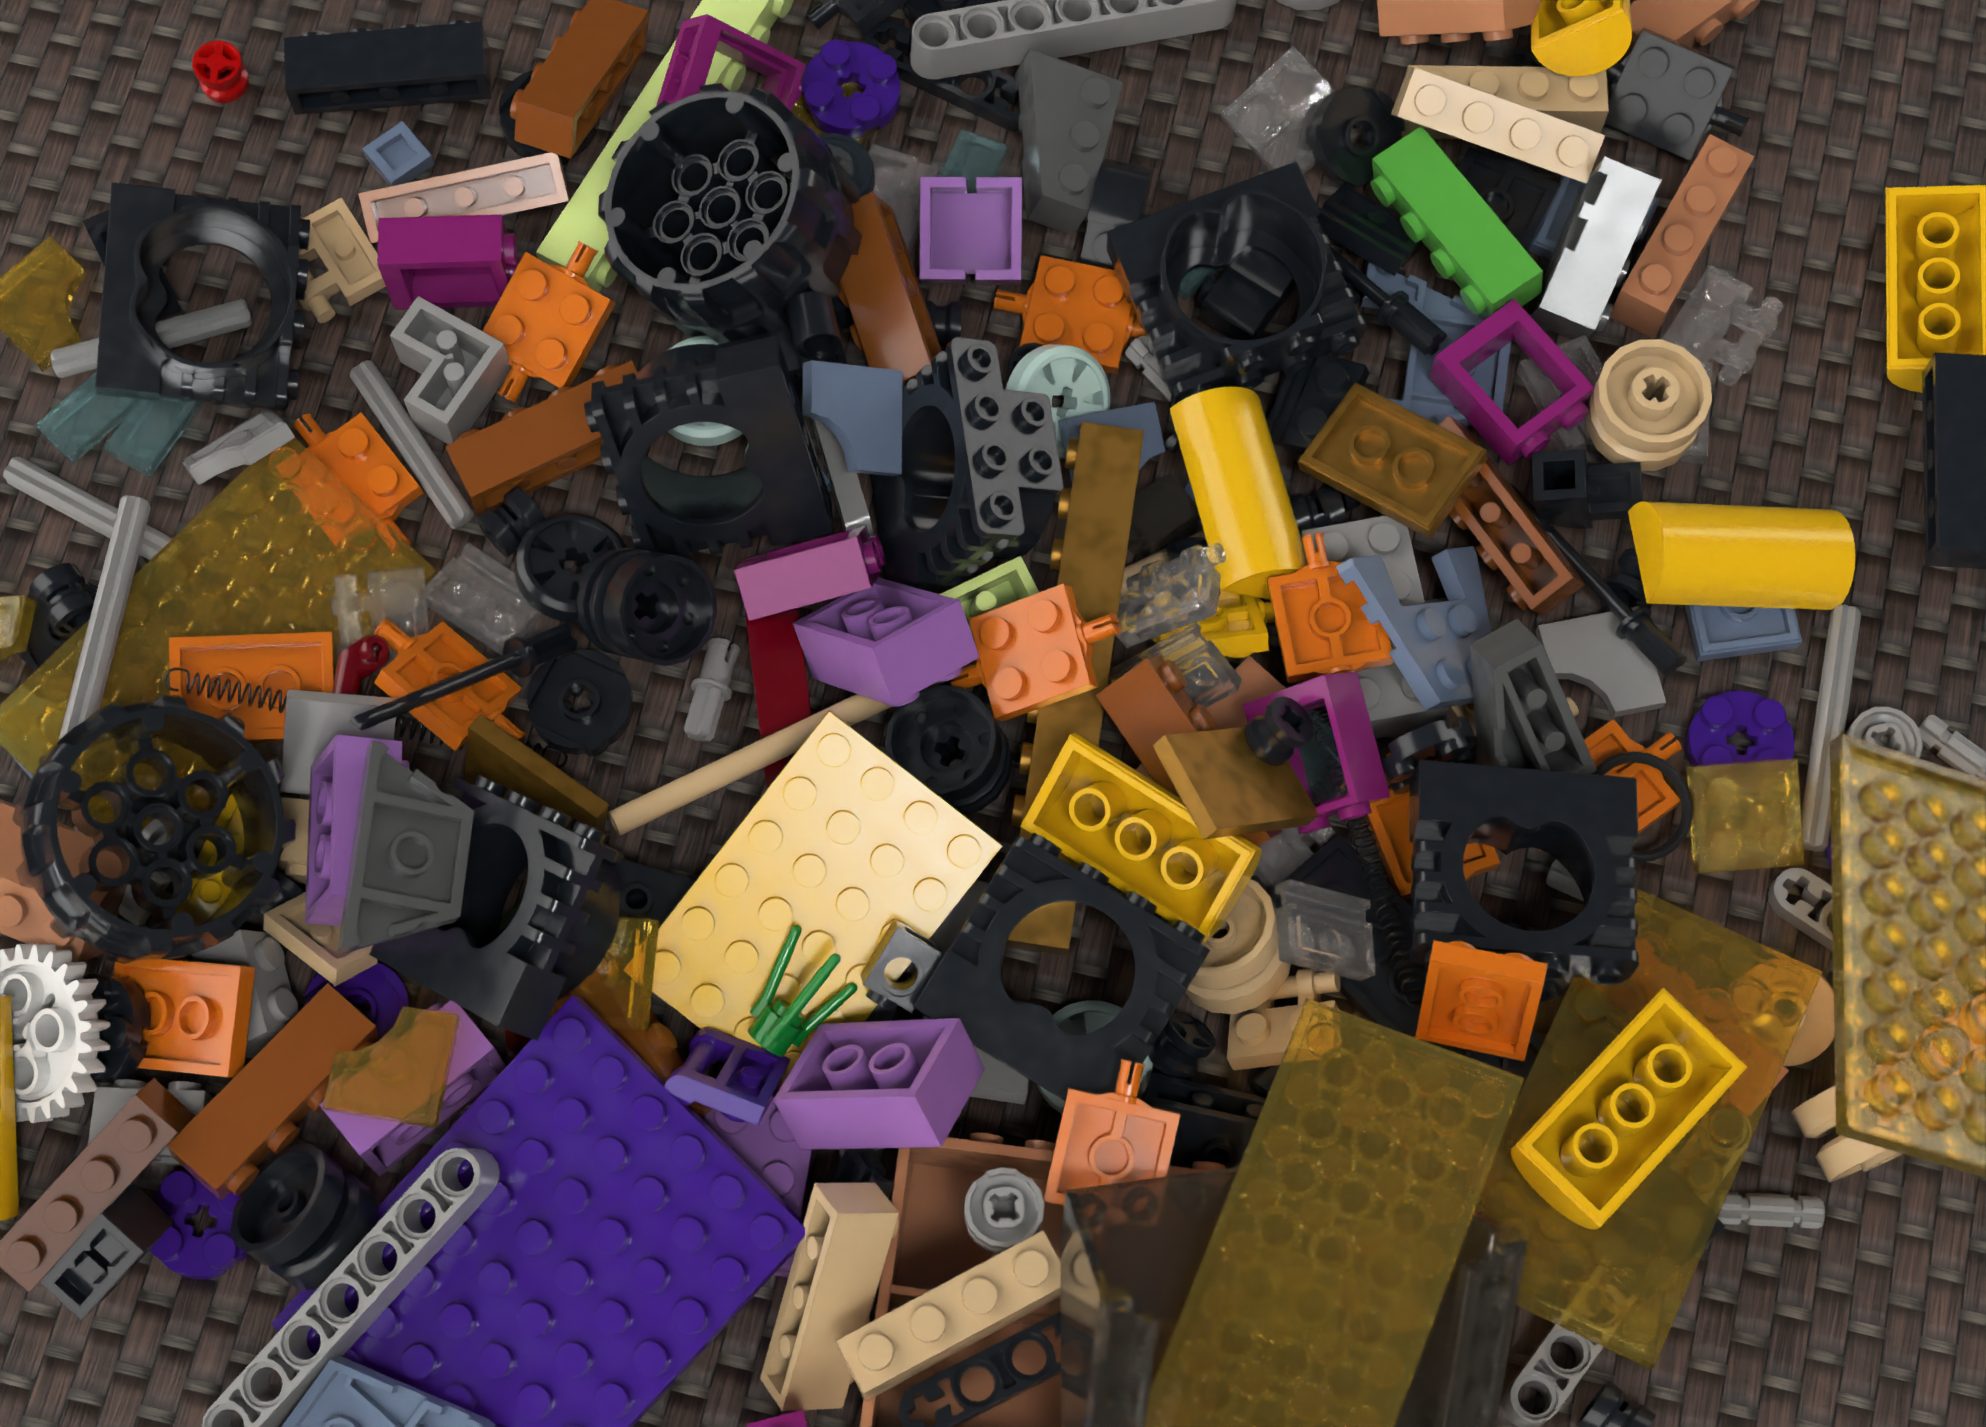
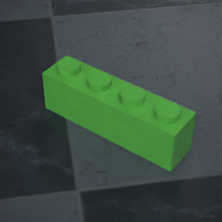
M1422 126L1372 158L1373 180L1371 181V187L1375 195L1386 207L1390 204L1394 206L1401 215L1400 222L1407 235L1416 243L1422 240L1431 251L1430 259L1436 270L1443 278L1447 279L1451 276L1461 288L1460 295L1463 302L1474 315L1477 316L1481 313L1485 318H1488L1513 299L1522 307L1542 293L1543 270Z

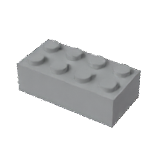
M1385 515L1301 531V539L1303 536L1311 533L1315 553L1317 552L1314 543V533L1324 534L1328 561L1343 563L1352 557L1381 555L1400 604L1402 606L1425 604L1409 530L1405 525ZM1390 639L1391 646H1392V649H1393V648H1395V645L1393 644L1392 640ZM1394 661L1392 665L1365 669L1358 673L1375 739L1406 734L1436 721H1446L1449 707L1425 711Z

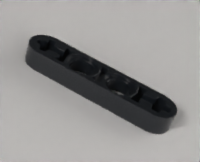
M882 21L866 34V44L878 49L879 43L886 45L889 40L896 41V49L889 47L884 53L892 56L895 60L900 80L1006 130L1019 131L1020 108L1016 113L1008 111L1009 104L1015 105L1019 100V90L1016 89L1014 77L997 69L941 79H926L915 73L910 64L909 52L911 49L912 29L896 22ZM903 55L909 56L907 64L904 63ZM968 78H979L986 83L987 89L982 94L971 96L961 90L960 84ZM996 89H1001L1000 97L996 96L995 103L991 104L993 102Z
M1078 1304L1070 1306L917 1383L908 1389L900 1400L898 1412L903 1427H926L922 1420L912 1422L908 1416L916 1410L914 1400L924 1395L926 1401L931 1403L945 1397V1393L939 1385L946 1381H951L954 1399L964 1411L953 1416L951 1406L948 1404L935 1412L936 1423L929 1427H957L1091 1359L1101 1351L1106 1341L1107 1326L1104 1317L1098 1310L1089 1305ZM1079 1317L1083 1324L1093 1322L1096 1330L1090 1336L1092 1344L1083 1348L1078 1340L1072 1341L1061 1347V1351L1068 1358L1061 1362H1056L1053 1345L1043 1332L1053 1328L1055 1339L1057 1340L1071 1331L1070 1320ZM1026 1342L1036 1343L1041 1346L1046 1355V1363L1043 1369L1032 1375L1019 1372L1012 1361L1015 1349L1020 1344ZM971 1369H984L993 1377L994 1390L985 1400L971 1401L961 1392V1379Z

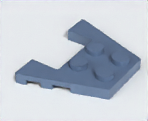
M1368 261L1366 276L1389 296L1397 291L1406 292L1409 295V302L1447 335L1446 339L1439 344V350L1433 355L1429 353L1424 355L1411 343L1409 344L1402 401L1389 400L1437 425L1448 416H1451L1466 427L1472 426L1429 378L1435 356L1486 318L1481 313L1477 316L1474 315L1467 308L1462 298L1456 295L1453 299L1426 287L1427 282L1410 274L1407 278L1398 273L1393 276ZM1363 294L1362 307L1380 309ZM1511 342L1468 372L1502 411Z
M1474 546L1445 549L1431 557L1448 598V601L1402 606L1381 555L1352 557L1336 566L1344 583L1348 584L1354 580L1366 599L1367 603L1360 608L1370 624L1381 623L1392 640L1395 648L1389 651V654L1425 711L1474 703L1470 644L1491 633L1478 558Z
M339 1356L329 1360L281 1427H494L495 1424L488 1418Z

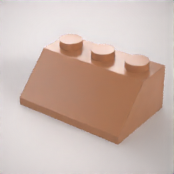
M1377 0L1380 37L1399 36L1400 44L1428 42L1429 34H1441V42L1443 43L1466 41L1471 39V32H1482L1484 41L1513 38V29L1533 23L1542 0Z
M0 799V933L26 944H56L57 950L72 951L71 962H85L106 953L74 936L62 939L50 928V922L55 917L48 911L36 890L20 885L16 869L24 860L21 850V828L12 820L16 805ZM57 822L58 838L65 863L72 876L76 877L79 875L81 856L89 847L94 845V839L77 829ZM100 851L98 853L96 866L99 872L111 879L118 878L122 870L119 857L110 851ZM126 883L111 892L95 890L89 897L102 909L117 917L128 884Z

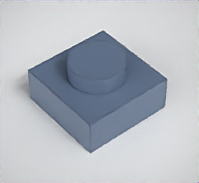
M403 121L362 148L365 158L390 187L409 183L435 165L432 155Z

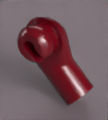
M369 635L343 650L338 657L332 693L359 695L361 681L380 669L388 661L390 656L388 641L379 635Z

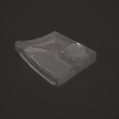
M1292 46L1221 113V118L1271 170L1297 161L1304 175L1317 163L1312 149L1306 143V129L1313 122L1314 114L1322 101L1335 91L1300 52ZM1361 127L1355 129L1352 128L1350 136L1354 134L1357 130H1359Z

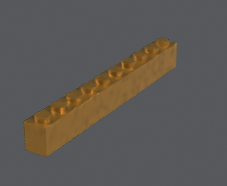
M1081 422L1079 438L1069 437L1065 468L1074 469L1072 488L1064 487L1060 494L1057 518L1066 519L1067 523L1064 539L1054 537L1050 569L1059 570L1057 586L1064 583L1072 587L1078 612L1086 622L1108 615L1111 612L1118 618L1144 430ZM1115 635L1093 643L1092 665L1098 684L1097 688L1028 712L1027 722L1037 724L1034 743H1023L1019 774L1029 775L1026 795H1015L1011 826H1021L1070 734L1078 733L1099 747L1104 707L1096 695L1108 686ZM1021 827L1020 836L1030 840L1033 834ZM1009 846L1007 848V854L1011 849V847ZM1063 853L1059 854V859L1076 869L1078 868L1079 864ZM1060 902L1050 904L1030 913L1014 928L1005 946L1068 956L1076 903Z

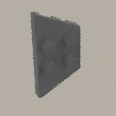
M373 740L367 746L337 950L343 953L453 923L461 916L474 810L455 796L441 792L436 783L418 769L414 773L386 753L389 749L387 746Z

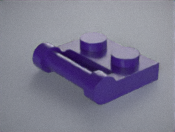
M704 1028L699 1030L690 1043V1055L682 1068L676 1069L671 1073L665 1083L664 1091L671 1093L684 1106L695 1101L720 1111L724 1117L732 1121L749 1122L759 1126L785 1077L791 1059L785 1056H777L764 1048L715 1029ZM718 1060L725 1063L717 1079L704 1075L708 1065Z

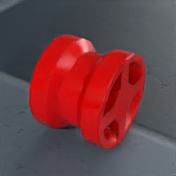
M222 40L210 41L202 45L195 52L192 59V68L206 97L218 103H231L246 93L249 86V74L235 46ZM226 70H229V74H227L223 78H220L221 74H223Z

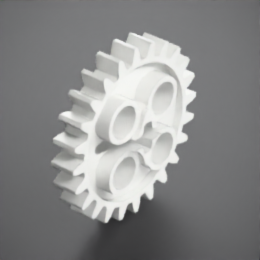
M16 944L15 948L0 950V995H11L16 1122L30 1121V1123L53 1121V1118L69 1116L70 1108L82 1107L85 1104L82 1093L94 1092L97 1089L90 1074L105 1071V1066L97 1059V1053L110 1050V1045L99 1039V1032L110 1027V1022L98 1019L97 1014L105 1006L106 999H93L91 995L98 984L97 978L82 979L87 964L85 962H71L72 951L57 950L56 944Z

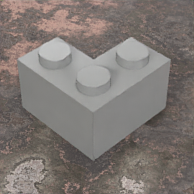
M420 296L415 299L390 334L399 361L422 374L404 399L412 422L419 429L448 445L454 443L460 434L471 429L511 369V366L508 364L509 358L504 343Z

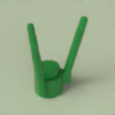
M799 925L792 926L761 997L750 1010V1013L756 1019L749 1027L748 1033L762 1047L780 1057L784 1056L792 1044L799 1047L812 1030L843 1005L858 989L855 983H849L803 1022L805 1016L801 1011L841 960L839 954L833 953L792 1003L778 998L772 1004V1000L800 937L802 929Z

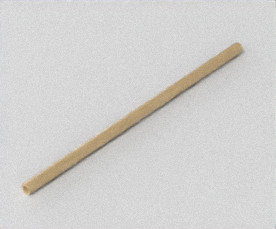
M1204 530L1190 536L1206 538ZM1166 548L1125 567L1121 597L1173 573L1174 569L1167 564ZM974 660V661H972L971 663L965 665V666L962 667V668H965V667H967V666L973 665V664H975L977 661ZM935 682L926 688L939 685L943 682ZM859 694L851 696L608 811L610 822L617 835L621 836L796 753L829 710L849 726H852L892 706Z

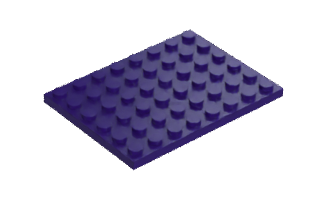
M572 995L545 1024L538 1041L532 1039L378 1206L376 1224L433 1161L446 1150L454 1148L484 1149L492 1154L498 1163L499 1180L493 1192L342 1357L488 1418L495 1424L494 1427H633L796 1251L797 1246L805 1236L804 1221L688 1105L684 1106L671 1093L665 1092V1082L579 996ZM466 1159L460 1164L457 1173L458 1180L464 1188L470 1186L474 1177L473 1166ZM427 1201L420 1210V1221L424 1228L429 1230L435 1223L436 1214L432 1204ZM388 1243L383 1250L382 1261L385 1268L391 1272L397 1263V1253L394 1247ZM350 1285L345 1292L344 1301L347 1309L354 1313L358 1307L359 1297L355 1288ZM301 1290L271 1324L278 1332L316 1290ZM312 1327L307 1334L306 1341L311 1353L316 1355L320 1349L321 1341L320 1335Z

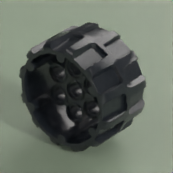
M721 83L700 86V93L690 95L672 104L663 101L649 111L652 117L638 129L631 139L620 142L612 156L616 163L612 170L607 190L599 195L598 216L606 223L609 240L604 248L605 257L611 268L637 289L638 295L688 337H697L705 333L718 344L768 332H776L790 327L786 308L789 301L795 296L804 292L819 291L829 295L833 302L840 294L839 282L848 266L851 255H858L862 234L855 228L852 204L859 201V191L855 180L833 157L832 150L810 127L794 115L773 93L759 88H752L749 95L731 92ZM772 155L778 160L777 166L771 160ZM780 171L791 180L790 183L780 174ZM686 272L691 276L689 282L683 277Z
M163 694L151 703L133 704L124 707L112 703L97 710L85 721L70 730L39 759L40 765L29 783L26 794L16 803L12 819L21 828V850L24 860L16 869L20 885L34 888L48 911L55 917L50 922V928L62 939L70 936L80 938L105 951L107 959L113 962L127 964L136 960L146 959L178 960L196 954L234 936V932L261 907L272 902L280 889L279 881L275 879L280 857L284 848L296 840V823L293 819L284 820L283 805L277 786L285 776L281 765L274 758L265 762L261 754L244 737L245 725L242 720L231 713L216 719L212 716L189 710L181 695ZM152 738L171 742L193 752L206 761L215 771L197 770L182 779L176 777V767L173 760L167 753L159 749H153ZM110 740H115L116 748L120 752H132V756L120 765L116 773V783L103 781L93 784L85 791L80 790L82 785L81 776L77 772L71 771V768L82 752ZM142 763L153 767L158 775L156 789L147 790L136 783L133 776L136 764ZM189 785L200 786L207 792L210 804L206 811L195 810L188 804L186 790ZM228 788L237 803L243 824V856L236 854L235 840L229 831L221 826L214 825L213 817L217 816L226 806ZM100 796L110 801L114 809V817L110 823H101L93 819L88 809L91 797ZM60 804L72 809V821L78 831L94 839V845L89 847L81 856L79 875L73 877L68 869L60 848L57 830L58 805ZM152 817L158 819L164 825L166 838L163 844L155 845L149 843L144 838L141 831L144 818ZM197 839H206L215 846L217 860L213 866L203 865L196 859L193 849ZM100 851H110L119 857L122 870L118 878L111 879L99 872L96 866V858ZM223 871L221 876L222 882L225 886L232 888V890L213 915L199 926H194V920L190 914L183 912L177 914L176 906L187 899L192 889V878L198 880L207 879ZM153 872H162L171 878L174 891L169 900L160 899L151 892L149 879ZM126 883L132 885L131 893L134 901L141 909L155 914L156 924L146 928L126 922L102 909L90 899L89 895L95 890L111 892Z

